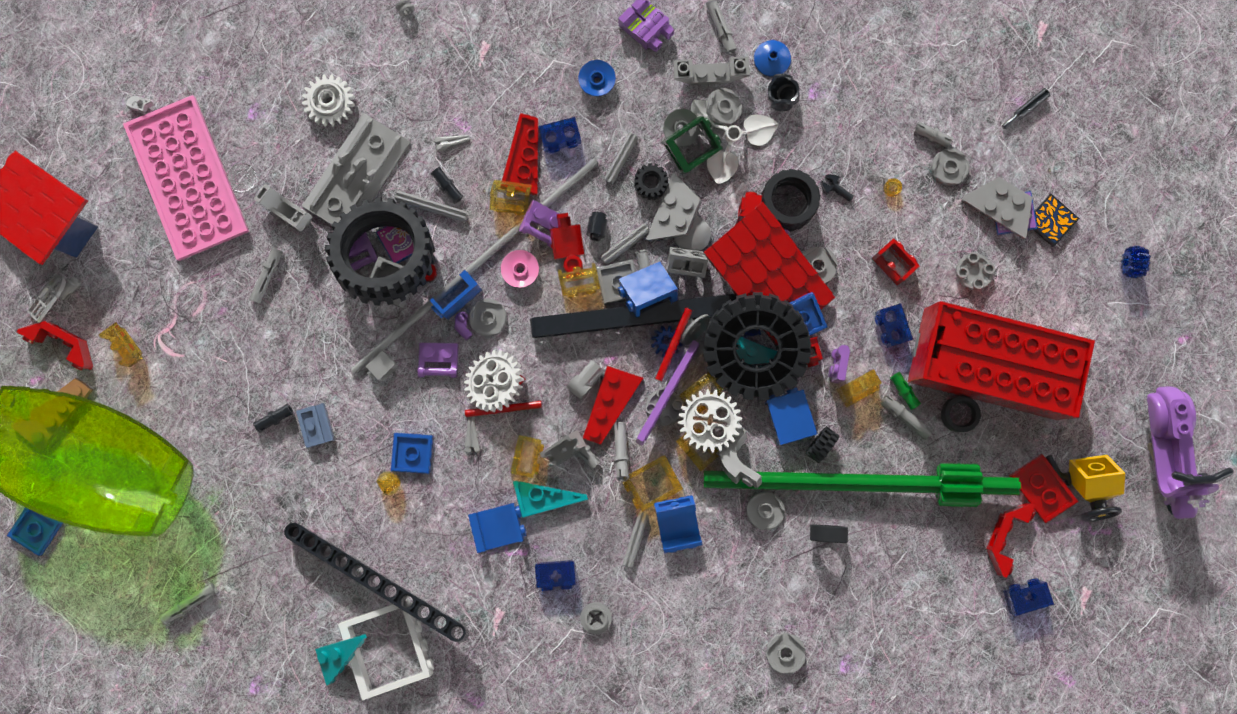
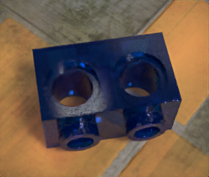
M575 117L539 126L545 153H556L562 148L572 149L581 144V137ZM573 131L575 134L572 137H566L565 133ZM549 136H555L556 140L554 142H548L547 138Z
M901 303L875 312V323L877 327L880 326L882 332L880 334L881 341L887 348L914 340ZM886 313H890L893 316L892 322L886 320ZM892 331H896L899 334L898 340L892 338Z

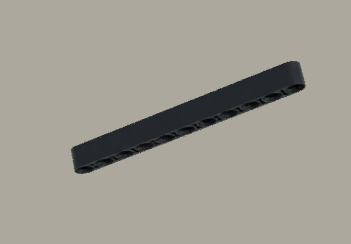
M735 294L677 300L672 303L670 301L659 302L642 308L638 317L635 316L633 311L630 312L627 306L530 318L532 338H544L679 322L685 308L692 310L689 320H695L705 314L712 318L717 309L720 310L724 303L730 299L734 301L737 298Z
M290 523L285 527L284 535L287 539L451 641L461 643L468 639L469 630L464 624L308 528L297 523ZM298 528L299 534L293 537V531ZM311 538H314V545L312 547H309V540ZM330 547L331 553L325 557L324 552ZM346 557L347 563L345 566L341 567L340 561L342 558ZM362 567L363 574L360 577H357L356 571L358 568ZM379 577V585L373 587V579ZM395 587L396 594L390 597L388 592L390 588ZM408 597H411L413 603L410 607L407 608L405 606V600ZM428 607L429 615L423 618L421 611L423 608ZM444 617L446 625L443 628H439L438 620ZM461 627L463 635L457 639L454 632L457 628Z

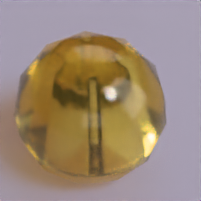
M392 471L381 473L376 480L384 495L395 494L401 484L399 476Z

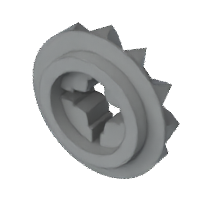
M593 602L583 608L580 620L587 632L600 634L609 628L612 616L606 605L600 602ZM601 611L600 619L603 623L595 621L591 625L593 617L589 612L596 615Z

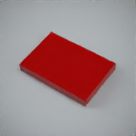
M1042 453L1009 475L1013 478H1019V482H1021L1020 491L1029 503L1035 505L1034 510L1045 524L1079 502Z

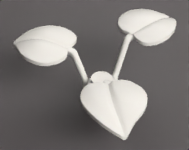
M693 100L691 111L697 117L704 116V118H708L712 124L711 129L714 126L724 130V137L728 141L725 153L720 150L707 159V169L717 184L726 182L737 171L738 157L732 153L728 154L732 143L741 137V134H747V140L752 145L762 146L771 139L779 125L770 117L756 114L749 116L744 121L743 125L746 131L741 130L736 125H732L729 128L721 126L710 120L705 108L706 100Z

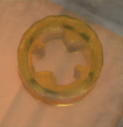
M896 178L889 179L883 187L885 194L890 197L897 196L902 190L901 181ZM890 183L897 186L895 188L896 192L889 190Z

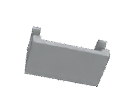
M577 430L539 454L542 458L549 457L551 461L548 463L549 467L558 466L585 449L587 445Z

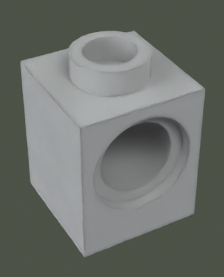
M382 350L365 367L369 370L367 374L374 381L378 379L383 382L399 365Z

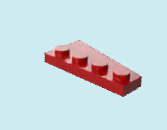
M520 113L501 186L537 196L538 118Z
M607 366L583 439L602 444L642 382L643 377Z

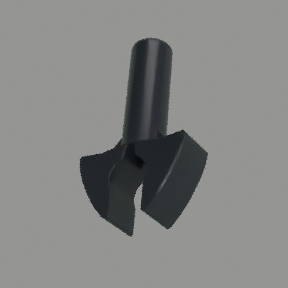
M825 175V178L830 180L832 185H827L824 181L820 182L826 195L829 191H835L847 201L853 200L854 195L838 185L837 180L840 176Z
M1046 456L1045 458L1060 478L1065 480L1067 487H1071L1070 472L1062 473L1053 456Z

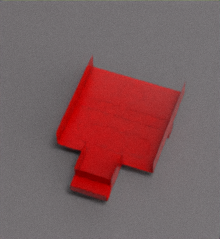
M568 213L556 214L558 228L550 229L551 248H553L554 259L565 258L571 255H584L580 224L571 225Z

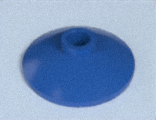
M776 40L763 42L757 47L754 54V64L758 71L770 77H773L775 74H783L791 63L789 49L785 44ZM773 53V54H775L777 57H776V58H771V57H770V54Z
M591 60L580 69L578 81L585 93L599 97L606 95L613 89L616 75L609 63L603 60ZM599 78L601 81L599 83H595L594 79Z

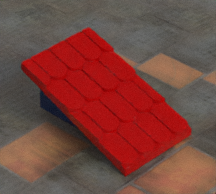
M15 150L9 155L3 168L0 169V235L41 265L46 262L54 249L77 258L98 228V226L79 215L88 200Z
M761 202L703 253L736 296L745 293L747 296L753 295V292H763L765 296L773 294L779 296V300H786L790 303L813 292L820 310L835 299L831 290L797 248L794 241L782 228L779 221L764 202ZM764 330L775 346L778 345L774 336L771 337L770 332Z

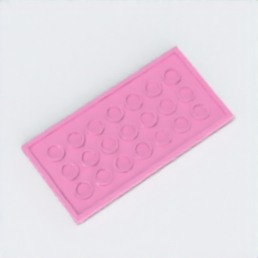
M189 96L123 123L176 260L181 261L249 232L195 96Z

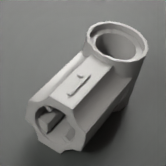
M591 360L582 372L570 381L566 388L582 400L604 370Z

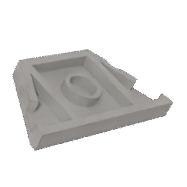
M672 173L646 240L648 242L688 236L702 203L701 199L674 173Z
M1001 177L990 181L961 199V201L1022 239L1026 238L1032 196Z

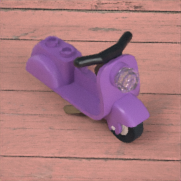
M1158 387L1156 393H1150L1147 396L1152 443H1148L1147 447L1155 463L1158 487L1164 496V504L1167 506L1168 511L1177 519L1193 518L1196 516L1198 508L1206 507V503H1210L1207 495L1219 490V485L1212 483L1233 475L1234 470L1226 468L1213 475H1207V473H1198L1197 475L1192 438L1196 425V410L1193 400L1187 393L1180 391L1176 387Z

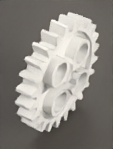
M493 350L492 354L486 352L485 358L479 355V362L473 361L475 366L469 367L471 373L466 374L469 380L464 381L468 385L464 390L469 393L467 398L471 399L470 403L486 412L489 410L495 412L496 408L502 411V405L509 407L508 401L515 402L513 396L520 395L517 389L523 388L519 382L524 381V378L520 376L524 371L519 369L521 364L517 362V359L508 352L505 353L500 350L498 353Z
M707 389L706 395H703L701 391H699V397L692 394V402L686 399L685 402L688 407H681L685 413H680L679 417L684 420L679 421L678 425L684 426L680 429V433H686L683 437L684 440L690 438L689 446L695 443L696 450L701 446L703 447V453L706 452L707 448H710L711 453H713L714 448L717 447L719 452H721L722 445L729 448L728 441L735 442L732 436H739L735 429L742 428L740 424H737V422L742 421V417L736 416L740 413V410H734L737 403H729L731 396L724 399V392L718 396L717 390L710 394L709 389ZM703 405L708 409V412L706 414H699L697 408ZM723 409L726 411L727 416L719 418L716 415V411ZM693 417H698L700 419H703V421L693 420ZM709 417H712V420L714 422H725L727 423V426H723L718 423H712V425L709 426L707 425L708 422L704 420H708ZM697 424L704 427V431L700 434L695 433L693 427ZM715 428H720L723 431V436L715 437L712 431Z

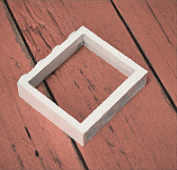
M408 598L405 600V606L407 608L410 607L413 602H410ZM391 604L339 623L338 626L343 640L356 637L352 625L400 608ZM405 611L403 613L422 672L372 689L360 648H357L350 664L362 700L430 677L433 674V660L428 658L426 652L428 651V645L426 640L422 639L420 633L422 632L421 623Z

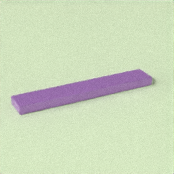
M692 341L640 431L636 443L641 446L646 442L699 349L698 342Z

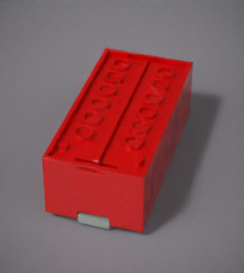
M939 301L924 308L907 382L959 396H967L975 400L1053 420L1079 418L1095 340Z

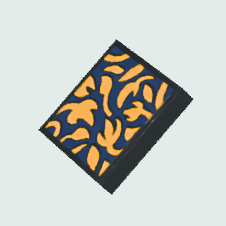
M1049 194L1034 210L1037 229L1034 231L1054 247L1080 218L1055 196Z

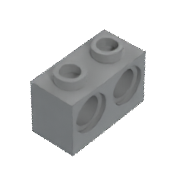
M670 247L667 272L705 278L708 259L702 251Z

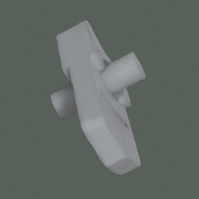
M132 96L126 102V106L129 109L143 115L146 114L148 108L154 106L151 100Z

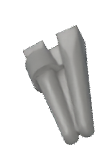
M470 136L435 137L433 142L439 144L436 145L435 150L440 152L450 149L453 146L470 141Z
M468 417L467 435L464 446L466 447L465 452L467 454L471 452V448H474V452L477 454L480 451L474 417Z

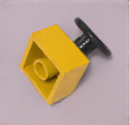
M1108 455L1069 460L1072 485L1085 500L1090 502L1091 511L1084 513L1081 519L1086 522L1109 519L1121 514L1122 509L1120 507H1107L1106 500L1124 494L1125 472Z

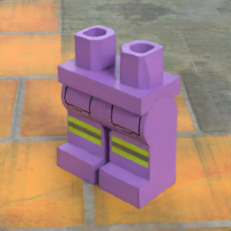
M636 0L618 18L619 27L645 49L649 47L657 52L663 44L658 37L662 34L668 40L674 35V29L669 24V18L666 15L664 16L648 0Z

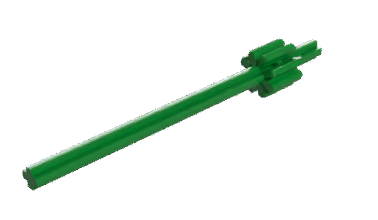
M941 463L936 469L937 476L756 472L762 478V483L758 489L935 493L939 506L977 507L982 502L981 494L1020 495L1021 489L1019 478L983 477L978 464ZM704 470V488L757 489L754 486H747L743 483L742 478L737 484L734 483L726 475L725 471Z

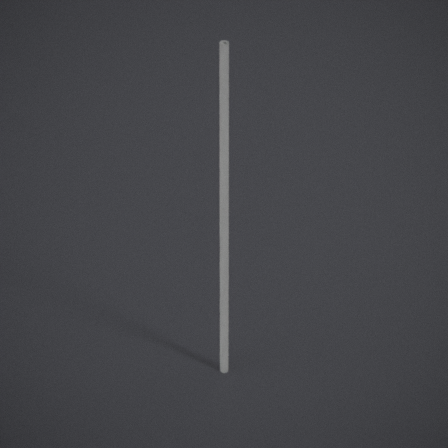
M593 158L541 204L546 207L553 204L599 164L597 160ZM523 220L465 269L468 274L471 275L520 232L519 228ZM458 275L438 292L433 299L439 303L464 280ZM429 300L355 364L351 370L357 374L382 350L386 349L431 310L433 305Z

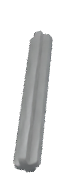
M397 191L395 195L397 202L402 201L407 205L465 222L468 216L466 211L405 192Z

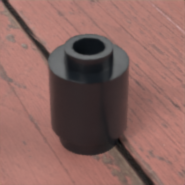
M592 212L591 216H589L586 235L589 236L590 240L600 241L605 238L608 222L605 213Z

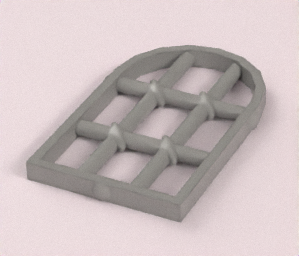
M56 275L51 278L27 310L36 322H41L62 293L66 282L65 277ZM60 278H61V281L58 283V285L56 286V288L53 289V288L55 287V285L57 284V282H58V281L60 280ZM42 305V307L39 309V311L37 312V314L34 315V314L36 313V311L38 310V308Z

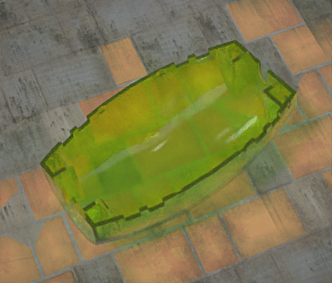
M1 386L0 493L19 505L45 517L91 531L134 537H158L166 532L184 506L194 477L193 464L177 448L146 425L104 404L49 389Z

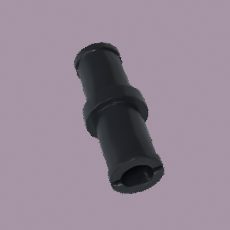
M441 167L431 172V176L441 186L440 189L447 193L454 204L464 197L455 187L454 181L447 177Z
M287 403L283 407L270 411L265 417L253 422L254 427L261 433L272 425H278L281 420L293 415L294 411Z

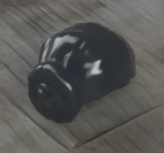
M775 74L768 86V100L775 111H789L799 101V84L791 75Z

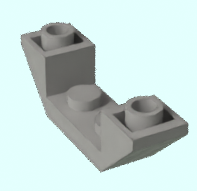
M749 56L730 57L729 63L693 65L692 59L673 60L674 80L690 85L726 84L750 76Z

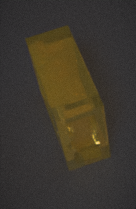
M665 455L628 474L629 479L622 482L627 493L631 491L635 498L631 499L637 510L641 508L642 512L654 506V503L661 502L683 490ZM660 463L674 489L643 504L630 479Z

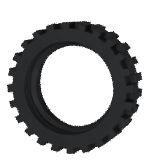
M375 198V202L371 203L368 200H363V205L356 207L355 204L350 206L351 211L347 214L342 212L339 215L341 220L338 223L334 221L331 225L333 233H328L326 237L330 245H325V251L328 255L326 257L327 263L341 288L345 292L348 291L352 298L356 299L358 296L361 302L368 304V301L371 300L375 306H380L381 302L384 301L388 305L394 304L393 300L399 298L401 302L407 300L405 296L409 293L415 295L418 292L416 288L427 283L425 276H431L433 272L431 264H435V256L433 254L435 247L423 217H419L417 210L413 207L409 210L406 203L401 201L398 205L392 198H388L387 202H383L381 198ZM388 226L402 229L410 235L414 246L413 254L406 265L394 274L381 278H369L357 274L351 267L349 262L350 250L356 240L365 232L374 228Z

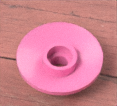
M525 250L510 252L505 256L501 264L502 277L509 285L516 288L531 285L539 273V265L536 258ZM519 267L524 268V271L522 273L517 272V269Z

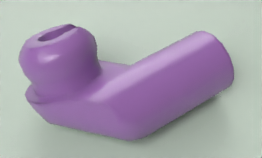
M461 311L455 317L454 328L467 341L473 334L466 328L467 313Z

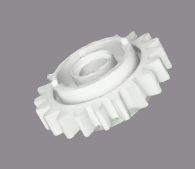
M323 74L322 80L315 77L316 83L310 81L309 83L312 87L304 88L308 94L302 95L307 100L302 102V105L307 107L304 111L306 114H309L308 117L311 120L315 119L318 125L322 121L324 127L327 126L328 122L334 127L335 121L342 124L341 118L348 120L346 113H353L349 107L355 106L351 101L355 99V96L351 94L353 92L352 88L348 87L349 84L346 81L342 82L341 77H337L335 80V77L331 74L328 79ZM332 98L330 103L325 104L326 99Z

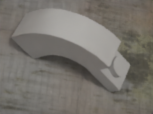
M266 184L263 185L254 197V200L300 232L311 223L312 215Z
M743 428L735 429L739 433V436H732L735 442L728 441L729 448L722 445V451L719 452L723 470L734 483L737 484L742 478L743 483L747 486H754L758 489L762 483L761 475L745 466L737 457L740 447L747 439V432Z

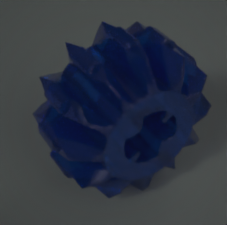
M1141 246L1126 248L1120 261L1122 263L1120 268L1123 275L1135 279L1146 276L1151 264L1149 250Z
M670 325L668 326V331H665L664 326H661L662 333L655 330L654 333L658 337L651 336V340L656 342L651 344V348L658 347L655 351L656 355L663 351L662 358H664L669 346L662 344L661 341H664V337L672 340L676 331L675 329L672 333V326ZM679 342L677 347H682L683 344ZM676 348V351H675V353H677V354L679 353V349H678V348Z

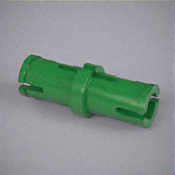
M900 371L889 378L898 390V395L902 396L910 410L921 404L912 391V386L908 385Z

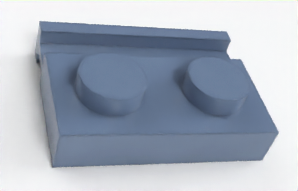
M325 403L296 411L306 448L335 440Z

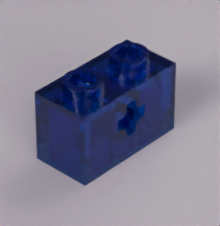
M575 560L535 564L536 588H541V591H551L553 587L561 586V590L572 589V585L577 583ZM554 571H557V574H561L558 581L551 577Z
M1039 578L1029 579L1027 584L1021 586L1020 584L1008 586L1009 589L1003 591L1009 612L1015 616L1054 605L1047 582L1039 580Z

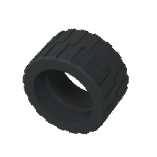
M789 169L775 173L767 181L761 193V202H764L784 230L792 232L803 228V226L810 222L819 208L821 196L819 187L809 174L801 170ZM784 185L798 188L802 191L807 201L805 211L795 217L781 214L773 205V192L778 187Z

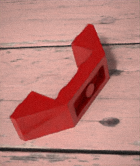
M43 321L17 330V333L23 336L22 339L31 344L34 342L43 343L47 335L54 339L59 337L64 340L63 344L72 348L66 360L72 362V367L81 371L83 368L89 370L93 368L87 341L60 326Z
M1024 503L1000 513L986 550L996 574L1001 577L1007 578L1014 569V559L1000 554V551L1006 546L1005 538L1007 533L1013 528L1014 523L1012 520L1015 519L1022 523H1029L1035 515L1034 504Z

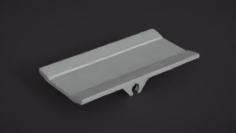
M363 113L302 207L331 225L334 221L338 223L341 220L339 215L342 212L345 214L350 212V206L355 204L358 207L363 205V200H368L369 203L374 200L411 142Z

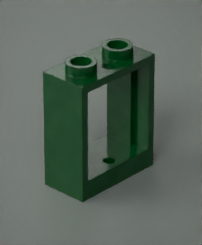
M704 116L697 117L661 141L682 174H686L723 149L720 145L722 143L720 137L713 133L711 122L708 118H704ZM696 125H699L711 148L687 163L674 140Z

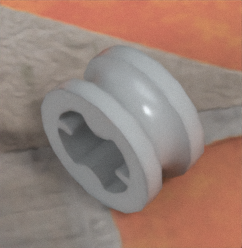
M401 0L395 6L400 16H407L415 9L411 4V0Z

